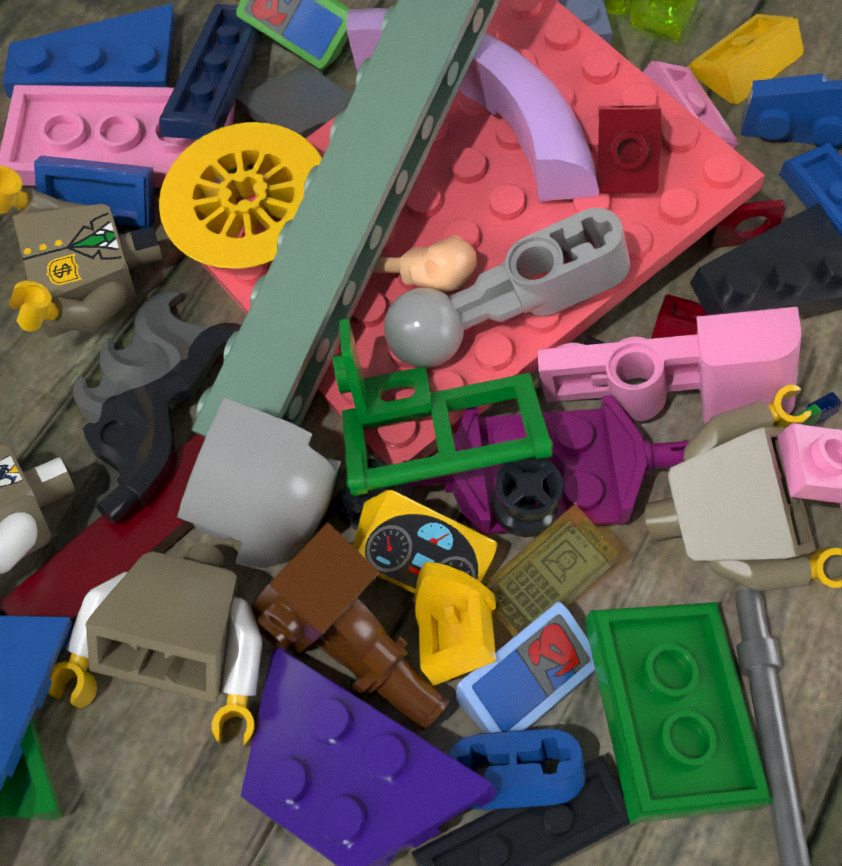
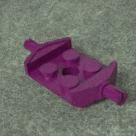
M612 395L603 396L600 409L542 413L548 436L553 442L551 449L552 457L545 459L555 465L561 473L563 481L557 518L550 529L564 528L569 522H572L576 527L628 523L642 479L649 478L652 468H671L684 462V448L689 441L651 444L648 440L643 441L642 434ZM477 406L466 408L454 437L455 450L461 451L526 438L521 415L478 417ZM504 464L410 482L412 487L445 484V493L453 494L468 524L480 534L508 532L500 526L495 519L493 511L496 478L498 471ZM522 500L519 503L520 505H538L534 500Z

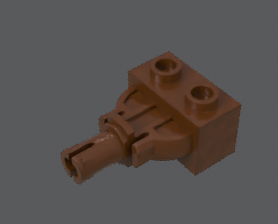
M327 522L267 585L251 605L253 612L258 616L256 623L259 632L272 645L282 651L290 646L299 654L314 643L358 678L352 685L358 693H362L365 690L372 693L376 690L419 731H424L449 704V700L404 659L408 653L404 649L407 642L401 636L392 640L385 633L374 615L357 598L380 571Z

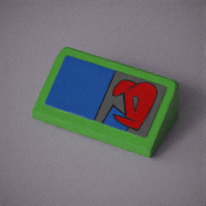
M241 0L236 15L315 67L323 70L334 62L342 52L348 37L347 15L351 9L337 0Z

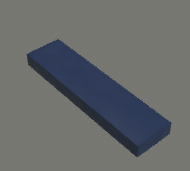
M214 5L159 118L161 137L198 140L204 135L224 127L263 35L261 31L236 15L238 5Z

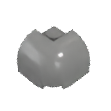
M223 397L197 457L177 517L193 523L198 530L212 537L221 539L233 538L241 541L236 564L262 568L286 563L295 557L318 531L342 473L341 461L327 460L308 446L312 433L288 421Z

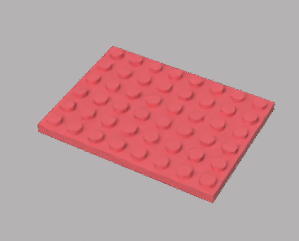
M500 0L485 33L517 50L533 62L555 84L569 103L582 127L594 161L596 175L598 173V106L658 105L661 108L659 188L655 193L599 192V196L539 202L536 182L530 164L517 141L516 133L499 113L496 115L492 114L481 104L464 95L459 87L380 257L401 258L413 247H430L439 240L458 235L463 240L469 242L476 251L477 266L463 288L445 293L451 296L474 286L479 274L501 265L502 261L506 260L509 249L518 240L583 210L603 208L617 215L622 223L630 258V269L625 279L617 286L555 314L536 316L523 312L503 322L488 319L465 329L463 340L457 352L445 363L426 368L430 393L525 373L532 374L538 369V350L557 348L562 344L573 341L762 189L765 175L557 0ZM336 116L305 138L316 148L322 158L330 143V131ZM255 193L249 198L239 196L235 201L237 204L243 199L252 202L256 199ZM270 216L275 222L281 220V218ZM261 224L255 225L256 235L266 231ZM245 227L241 229L237 238L245 236ZM273 261L239 269L218 268L203 263L201 265L247 315L251 307L250 299L254 285L261 276L267 274ZM372 272L350 319L364 378L417 368L405 364L392 353L384 334V321L391 304L401 294L415 288H421L405 285L400 273ZM549 272L538 273L530 280L543 278ZM341 340L333 356L342 354ZM332 357L316 393L343 422L342 411L355 408L351 392L340 394ZM406 386L395 387L386 391L381 396V399L387 402L411 397L416 390ZM494 403L477 406L478 416ZM466 409L448 412L453 436L456 435ZM432 415L364 429L367 450L376 460L387 465L402 463L403 460L412 461L427 458L438 449Z

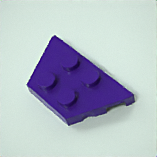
M277 647L272 653L240 796L334 865L387 866L401 850L417 848L441 833L438 826L474 804L482 808L496 796L498 791L494 785L482 776Z

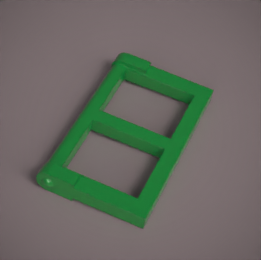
M530 373L431 392L433 409L425 413L360 425L356 408L342 411L348 477L346 484L350 489L352 497L369 494L370 490L534 457L536 460L552 457L551 449L553 442L548 436ZM409 397L387 402H400L408 399ZM516 398L526 438L461 451L455 450L448 412ZM432 415L439 455L369 469L364 429Z

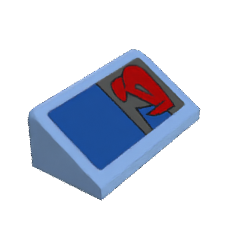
M558 601L496 652V662L476 669L466 676L457 685L456 702L485 734L527 731L596 672L589 640L570 611Z

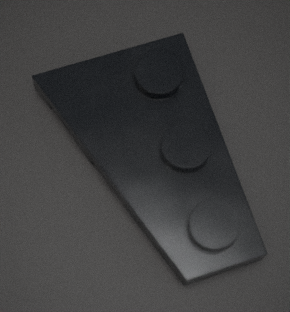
M817 203L699 267L690 281V285L707 316L798 307L799 316L842 309V238L820 203Z

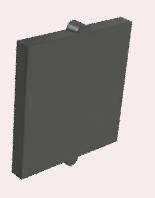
M305 65L278 78H268L265 84L236 96L235 103L236 107L257 122L279 125L307 138L341 111H344L352 95L309 65Z

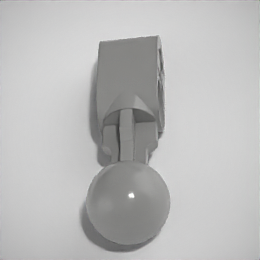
M586 209L518 240L509 249L506 260L502 261L501 265L479 274L474 286L451 296L442 291L426 287L415 288L401 294L389 307L384 321L385 339L390 350L399 360L407 365L417 368L435 367L448 361L457 352L463 340L464 330L488 319L503 322L523 312L536 316L552 315L617 286L625 279L630 269V258L622 223L617 215L607 209ZM549 272L543 278L530 280L538 273Z

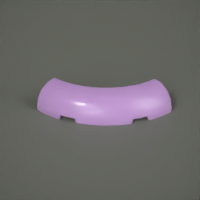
M386 8L352 9L348 11L347 34L357 73L362 62L366 58H371L381 37L382 22L388 10ZM485 33L460 85L461 92L481 104L492 114L496 115L499 113L516 133L517 141L530 164L536 182L539 202L599 196L594 161L582 127L567 100L555 84L533 62L511 46Z

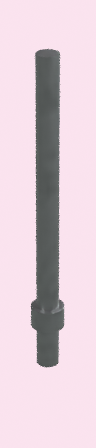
M751 588L743 589L734 594L742 642L736 645L740 674L748 677L763 768L773 802L770 804L779 862L780 866H811L776 673L782 670L778 642L776 639L769 637L761 591Z

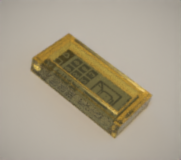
M574 504L483 585L495 595L496 609L492 612L512 636L515 637L556 602L560 601L566 607L622 557L619 550Z

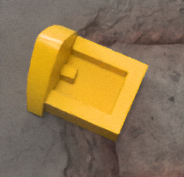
M426 562L422 565L417 579L415 610L419 626L420 669L435 686L496 662L492 611L496 609L495 595L486 586L465 572L447 565Z

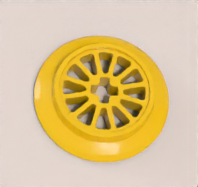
M247 122L233 124L212 131L187 147L178 156L166 174L159 199V211L164 230L180 251L190 258L209 266L239 269L271 262L278 251L277 242L281 229L287 221L294 218L304 197V184L307 175L315 165L320 164L322 157L316 148L303 136L275 124ZM255 164L252 170H247L248 165ZM237 167L236 173H234V174H231V173H230V174H229V173L227 172V171H229V170H231V169ZM219 179L221 182L218 184L213 181ZM254 193L256 199L252 202L243 199L237 204L235 201L239 196L249 198ZM270 216L281 218V220L275 222ZM261 224L266 231L256 235L255 225ZM245 227V236L237 238L241 229Z

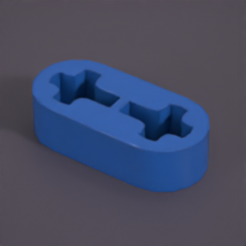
M540 729L477 734L465 737L455 743L447 754L476 772V766L489 765L485 769L484 778L491 782L498 792L487 805L479 808L477 804L469 807L470 809L490 810L565 803L579 794L586 778L580 745L571 734L562 730ZM547 760H560L557 766V773L543 774Z

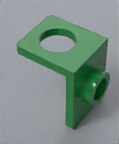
M349 318L339 320L342 354L333 356L334 372L340 394L352 393L360 425L425 413L433 409L426 368L418 367L364 378ZM406 386L416 390L411 397L400 402H386L381 399V396L386 391L395 387Z

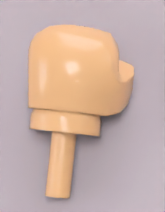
M453 235L435 242L430 247H413L401 258L379 257L373 272L400 273L405 285L433 288L448 293L459 290L466 285L477 266L476 251L469 242L463 240L458 235Z

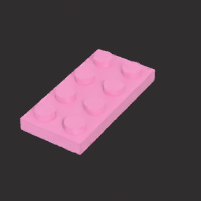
M14 85L0 149V165L9 167L17 172L21 177L22 185L36 186L34 161L41 155L153 167L154 188H162L163 181L172 164L196 140L161 137L159 118L174 88ZM235 101L224 127L234 123ZM216 179L213 182L220 184L221 181Z

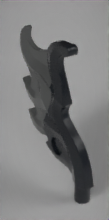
M180 290L156 294L140 307L134 320L136 332L132 343L127 348L116 350L113 340L107 338L100 352L99 363L103 375L101 384L98 387L88 388L85 378L81 376L77 377L73 387V397L82 415L96 422H89L82 428L89 447L95 456L120 474L117 479L119 486L96 505L101 515L113 525L137 504L145 507L164 482L172 467L175 453L171 421L172 409L178 403L193 399L216 358L224 351L231 335L240 330L242 326L237 323H220L206 327L179 320L173 316L171 308L176 303L182 301Z

